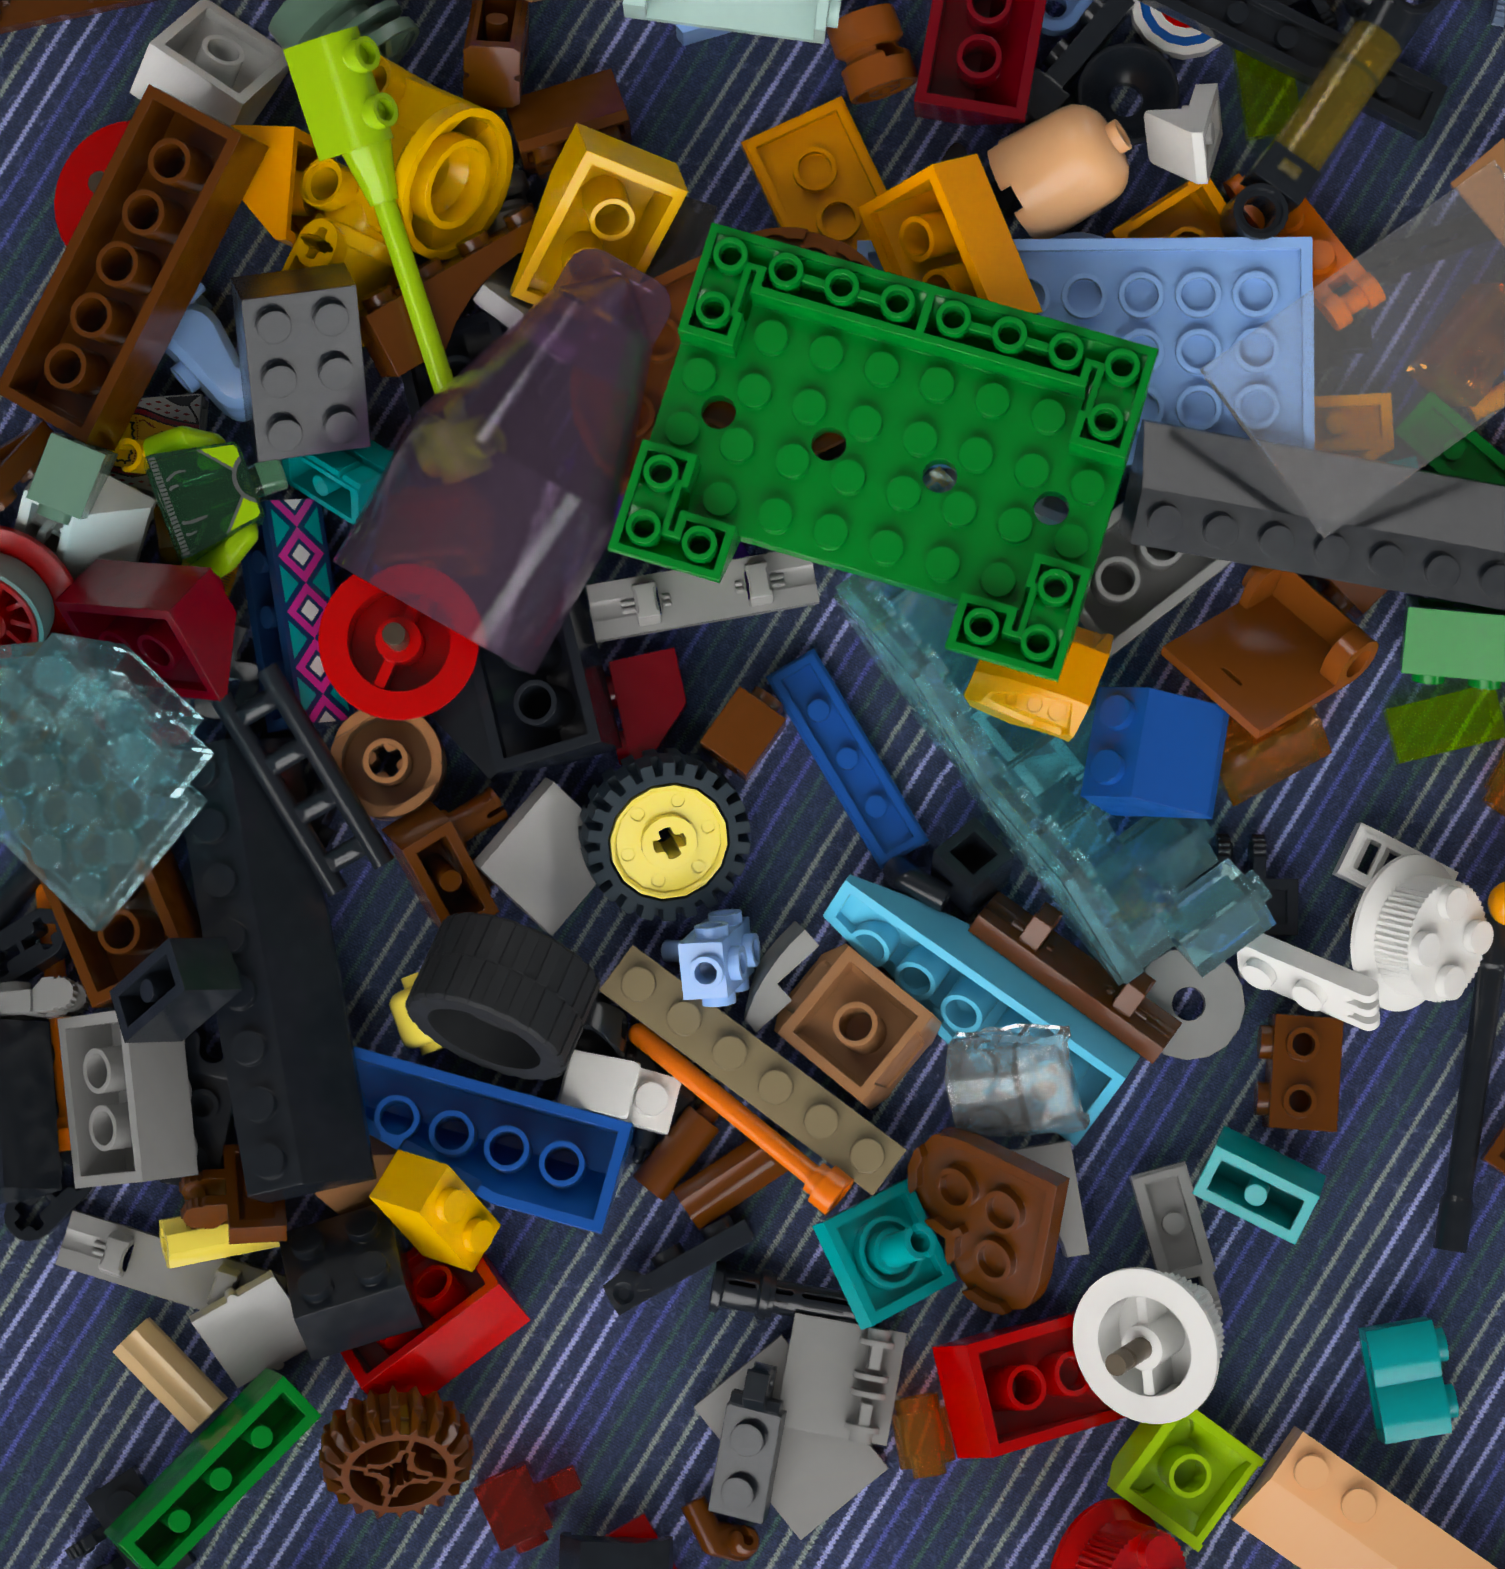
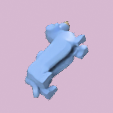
M200 282L165 351L176 363L170 369L178 382L190 394L200 389L225 415L235 421L246 422L239 356L220 320L211 311L212 305L203 296L202 293L206 289Z

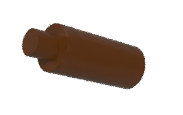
M704 1101L697 1110L688 1105L670 1127L669 1133L663 1136L632 1176L662 1201H665L720 1132L713 1124L721 1115Z

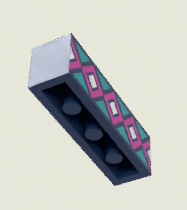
M311 498L265 500L259 502L257 505L260 514L256 517V524L259 530L258 540L241 561L258 672L276 662L316 729L341 724L354 714L353 706L341 697L330 683L323 669L318 643L319 627L323 612L336 591V581L331 570L327 545V524L323 518L322 507ZM260 681L261 691H263L265 687ZM278 709L265 716L268 733L291 731Z

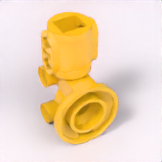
M380 55V63L372 72L379 93L385 92L395 100L398 107L397 122L391 126L394 137L391 141L398 192L396 202L412 251L429 259L439 257L440 260L453 258L459 254L455 245L478 231L484 229L487 231L502 208L513 171V146L510 133L503 120L494 112L440 89ZM331 158L320 162L319 159H316L308 165L302 175L300 192L304 201L325 213L324 215L317 213L315 219L303 227L282 271L345 263L356 284L358 310L360 311L364 308L361 302L363 297L389 284L396 290L399 283L374 206L371 207L349 167Z

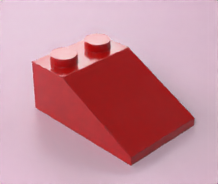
M1076 1311L983 1332L932 1347L957 1458H994L1125 1418V1416L1106 1405L1095 1394L1079 1368L1073 1346V1321Z

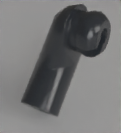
M893 857L886 862L883 868V885L885 888L906 894L939 912H942L952 895L953 886L926 873L910 857Z

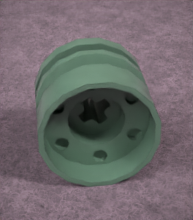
M286 0L272 17L268 27L274 39L283 49L333 32L358 26L361 36H368L373 39L378 46L380 55L395 64H398L406 55L420 33L418 26L409 16L399 17L402 10L396 0H385L374 6L372 5L376 0Z

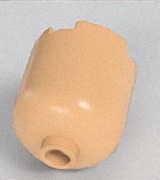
M1071 104L1059 108L999 140L996 146L987 151L991 170L1000 190L1003 191L1011 186L1017 199L1023 206V208L1014 212L1020 224L1033 239H1050L1063 234L1115 201L1123 193L1129 178V164L1125 152L1132 149V145L1127 133L1118 120L1114 119L1107 123L1098 111L1085 105Z

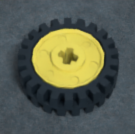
M654 748L643 750V757L634 759L632 755L621 759L620 761L623 766L618 770L614 771L612 767L608 768L602 774L604 782L600 786L594 784L588 793L590 802L588 805L583 804L580 813L582 826H578V838L582 847L580 850L586 867L597 886L611 902L614 901L623 911L629 914L634 911L640 918L653 921L654 915H658L663 922L676 921V914L683 913L686 918L698 915L696 907L705 904L708 909L718 903L715 895L720 891L728 894L735 886L732 877L734 874L741 876L746 866L743 855L749 854L751 842L747 836V833L751 832L749 819L745 813L746 809L733 785L709 761L705 762L699 755L688 751L684 755L674 748H665L664 753L659 754ZM670 827V830H668L670 838L659 842L658 840L661 838L658 832Z

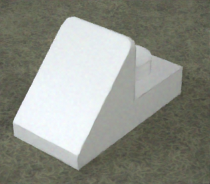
M1218 83L1195 84L1190 104L1183 105L1181 109L1148 110L1145 112L1144 123L1150 162L1195 184H1208L1223 135Z
M574 1050L564 1073L557 1103L633 1123L634 1127L663 1135L669 1133L681 1083L672 1076L641 1068V1064L635 1061Z

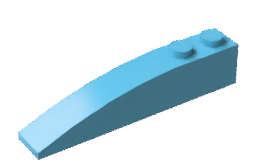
M851 874L846 878L823 914V917L863 958L874 967L882 966L895 979V983L942 1022L937 1034L948 1045L956 1042L975 1061L971 1069L984 1082L1075 1146L1091 1127L1141 1057L1140 1054L969 932L968 929L971 925L956 917L939 912L909 896Z

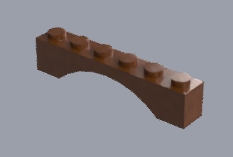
M532 202L506 214L502 218L506 226L493 234L488 235L484 229L458 242L455 246L459 254L441 263L439 257H434L417 266L444 350L447 348L458 318L472 295L494 271L524 251L539 208L535 209ZM389 284L363 297L361 302L364 308L359 311L361 340L381 377H399L423 363L424 360L400 287L394 290L392 285Z

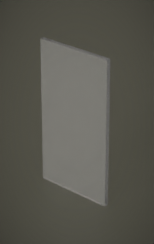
M1495 160L1200 369L1204 379L1210 383L1308 516L1316 531L1323 538L1329 536L1505 408V173Z

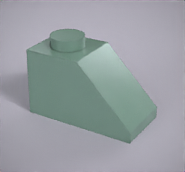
M51 433L26 498L39 503L36 511L37 514L53 521L69 525L72 516L80 520L86 519L115 464L118 453L86 444L68 433Z

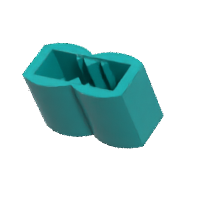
M1425 1316L1358 1328L1362 1359L1368 1381L1372 1415L1378 1440L1384 1444H1391L1452 1433L1451 1418L1459 1417V1406L1453 1384H1444L1441 1362L1449 1360L1448 1344L1443 1328H1434L1432 1319Z

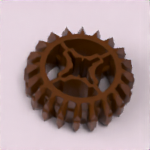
M392 1385L389 1393L379 1395L369 1389L366 1400L349 1398L345 1410L333 1411L332 1420L329 1424L323 1426L321 1449L318 1451L319 1467L323 1469V1480L327 1485V1490L337 1495L339 1504H352L356 1514L371 1509L377 1519L385 1513H396L399 1519H401L404 1512L414 1510L423 1515L427 1505L443 1507L446 1495H459L460 1485L462 1482L469 1480L471 1464H473L472 1456H474V1443L470 1435V1425L466 1422L465 1414L459 1413L454 1401H442L437 1391L422 1396L417 1386L412 1387L408 1392H397Z

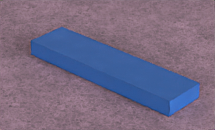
M814 648L766 676L765 679L777 699L783 704V709L879 869H883L886 862L893 857L905 856L929 841Z

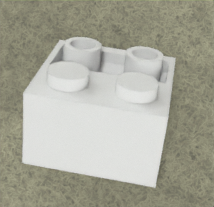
M108 476L88 517L80 520L72 516L69 525H65L37 514L36 511L39 503L26 498L32 480L25 487L14 529L28 534L49 548L66 566L74 581L96 559L139 562L156 500L141 493L132 486H128Z

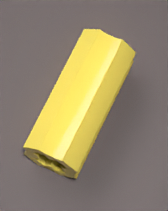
M181 1216L159 1220V1237L167 1268L280 1247L279 1242L229 1244L227 1221L214 1229H205L204 1227L191 1229L190 1226L186 1227Z

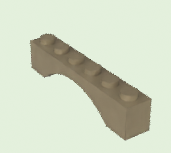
M632 945L599 989L600 992L832 1166L837 1165L853 1178L856 1184L872 1196L907 1151L717 1007L703 1006L702 999L683 1000L681 980L634 945Z

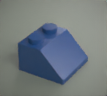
M1099 687L1080 796L1108 814L1115 816L1213 819L1230 715L1218 704L1150 687Z

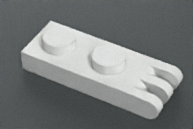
M1248 926L1236 941L1239 977L1245 979L1255 988L1271 990L1296 1001L1307 1010L1323 1012L1366 1031L1375 1030L1380 1025L1379 985L1374 979Z

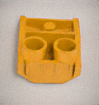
M1077 626L1058 682L978 659L974 672L959 702L1009 724L1040 731L1069 742L1074 738L1090 707L1110 656L1114 635L1109 633L1099 634Z

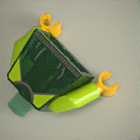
M178 426L148 436L145 440L125 438L119 441L118 449L120 450L136 449V461L130 466L122 467V470L128 473L147 474L179 564L184 566L211 567L220 579L238 566L258 540V527L263 524L265 518L259 498L288 488L287 479L280 460L258 462L247 466L238 442H226L217 433L187 426Z

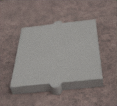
M272 1270L236 1290L233 1288L227 1289L224 1297L189 1316L192 1325L237 1388L255 1379L266 1367L276 1370L282 1369L285 1361L307 1349L293 1318L290 1296Z

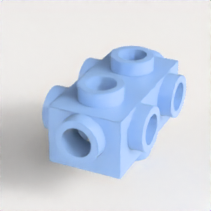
M721 909L708 913V919L695 925L694 929L684 939L665 940L661 947V956L666 962L680 963L683 1000L702 999V1005L705 1007H722L736 1003V993L750 989L749 976L755 971L754 967H758L760 963V942L757 933H751L749 916L742 917V910Z

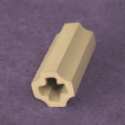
M150 1317L135 1328L113 1351L120 1361L191 1434L228 1399Z

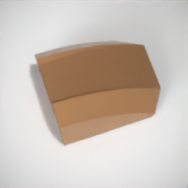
M845 943L823 953L788 996L792 1001L778 1013L774 1031L863 1105L872 1110L890 1096L892 1090L919 1057L932 1045L942 1022Z

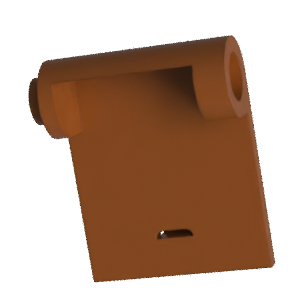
M1252 566L1242 580L1244 590L1239 603L1162 647L1160 654L1258 739L1357 679L1373 661L1379 644L1297 573Z

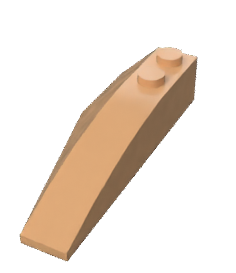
M1296 1426L1292 1428L1230 1518L1300 1569H1498Z

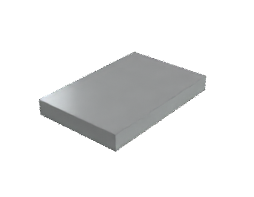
M782 1334L694 1405V1409L719 1440L721 1439L726 1405L730 1401L731 1392L734 1388L744 1389L747 1370L754 1367L755 1361L778 1366L772 1398H780L789 1343ZM784 1427L770 1503L798 1538L802 1540L889 1469V1467L871 1445L851 1442L845 1438Z

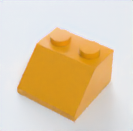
M231 125L235 129L269 146L242 200L275 240L293 248L303 227L314 220L317 213L323 215L325 213L304 201L300 192V181L304 171L309 164L318 159L311 135L295 126Z

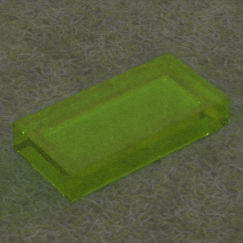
M1231 47L1246 141L1298 134L1303 125L1296 80Z
M1473 687L1383 710L1396 765L1505 738V722L1496 689L1487 690Z

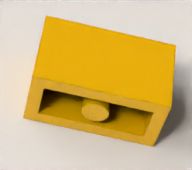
M399 1149L369 1195L370 1199L422 1256L470 1272L474 1271L501 1226L449 1165Z

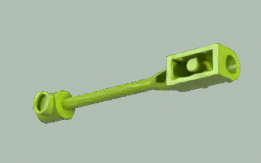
M354 26L283 49L319 162L342 155L371 207L374 206L444 422L443 426L430 430V436L426 437L421 445L420 457L425 471L434 479H444L447 487L469 482L499 471L501 467L498 460L503 457L506 449L504 436L498 428L494 426L487 427L483 414L466 418L396 202L398 192L391 141L394 137L391 126L397 122L398 107L395 100L385 92L379 93L372 72L380 63V52L377 44L370 37L361 36L358 26Z

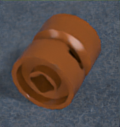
M877 4L853 11L839 18L838 28H826L835 59L846 62L841 76L851 104H866L890 97L913 86L918 81V74L909 49L899 47L898 42L903 37V31L893 4Z

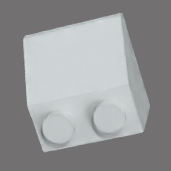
M200 0L149 43L130 93L141 100L150 84L182 99L230 126L252 125L288 73L289 67L283 48L212 1Z

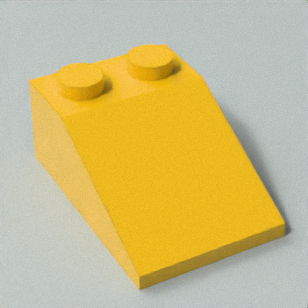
M576 122L550 173L510 289L511 296L589 326L609 303L640 284L688 193L677 163Z

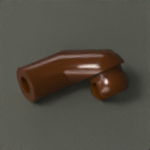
M702 1495L680 1507L701 1550L705 1554L738 1562L749 1559L758 1550L760 1538L756 1530L748 1525L718 1520L714 1512L708 1511L709 1501L706 1495Z

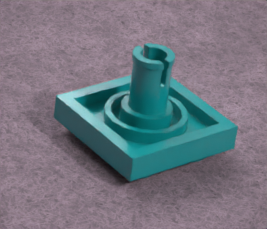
M908 1178L898 1181L875 1193L873 1196L871 1195L812 1226L861 1330L882 1322L957 1281L950 1264L947 1265L945 1254L934 1230L924 1221L928 1217L916 1192L909 1193Z

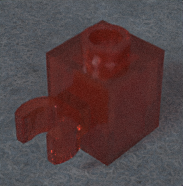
M527 1459L477 1482L473 1489L501 1551L515 1546L517 1553L521 1554L549 1540L546 1531L554 1527L556 1520L548 1503L581 1489L582 1483L573 1464L538 1481Z

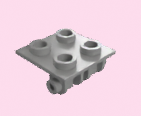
M795 1313L779 1398L784 1400L783 1410L787 1411L784 1427L845 1438L860 1444L871 1445L872 1443L887 1446L907 1333L877 1327L861 1330L859 1325L855 1323Z

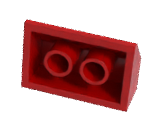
M415 1247L407 1252L422 1327L340 1352L360 1388L367 1395L369 1389L379 1395L389 1393L392 1385L397 1392H408L412 1387L417 1386L422 1396L438 1391L531 1320L510 1286L485 1253L474 1271L470 1272L422 1256Z

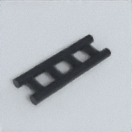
M275 662L257 673L265 687L263 691L238 705L231 691H228L221 701L213 700L210 703L329 898L348 886L339 872L342 869L367 856L376 870L393 860L394 857ZM278 709L295 738L268 754L251 724ZM307 758L323 783L324 788L298 803L281 773ZM337 806L354 836L327 852L310 822Z

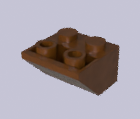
M611 68L522 95L520 105H516L514 108L506 107L526 176L538 173L541 179L549 178L576 122L632 144L629 116Z

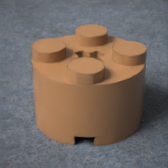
M359 710L339 727L331 747L332 756L369 817L377 820L396 821L416 811L429 800L433 803L446 780L447 758L445 748L439 735L422 717L400 721L386 720L368 715ZM383 750H387L392 755H398L399 753L402 755V759L396 763L399 771L394 776H390L384 771L376 774L375 768L381 764L378 754Z

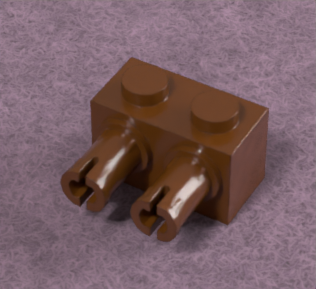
M491 787L485 788L483 792L449 813L444 809L440 811L429 800L416 811L399 818L381 829L427 915L438 928L447 916L456 913L474 912L495 915L500 912L490 895L492 892L490 887L495 884L475 867L473 861L478 855L471 858L466 850L467 841L501 820L504 821L508 818L506 810L503 807L500 808L503 805Z

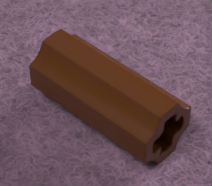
M748 1139L674 1188L673 1191L691 1220L700 1230L788 1170L752 1140Z

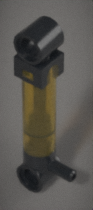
M1353 0L1363 7L1364 10L1271 144L1261 152L1240 183L1245 188L1224 206L1220 215V228L1224 237H1247L1252 240H1266L1276 236L1285 227L1288 214L1304 200L1322 174L1320 170L1423 21L1441 0H1418V4H1410L1405 0ZM1244 205H1253L1263 213L1265 219L1263 229H1256L1246 222L1243 215Z

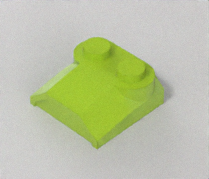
M1195 1410L1188 1416L1171 1423L1148 1424L1140 1422L1115 1456L1107 1485L1118 1495L1199 1553L1206 1537L1258 1466L1262 1467L1266 1460L1199 1410Z

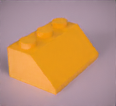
M978 154L932 164L858 207L885 272L1033 314L1043 312Z

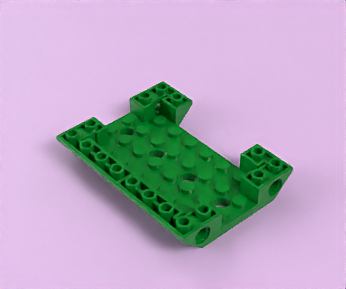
M712 222L677 330L681 342L650 440L642 439L608 545V551L717 583L721 582L740 542L958 604L945 644L946 650L1058 682L1087 597L1140 422L1159 349ZM716 401H725L736 410L733 422L722 429L709 427L703 421V413L706 407ZM824 433H836L846 442V449L835 460H822L813 452L815 440ZM938 464L949 466L957 475L955 485L943 493L931 491L923 482L925 472L930 467ZM1054 496L1063 500L1068 507L1067 517L1056 525L1042 523L1034 512L1036 504L1041 499Z

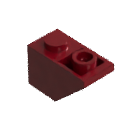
M674 647L608 662L611 675L606 676L613 709H619L623 730L619 731L623 748L616 749L620 765H622L620 760L629 755H632L634 759L643 757V750L654 748L659 752L687 708Z

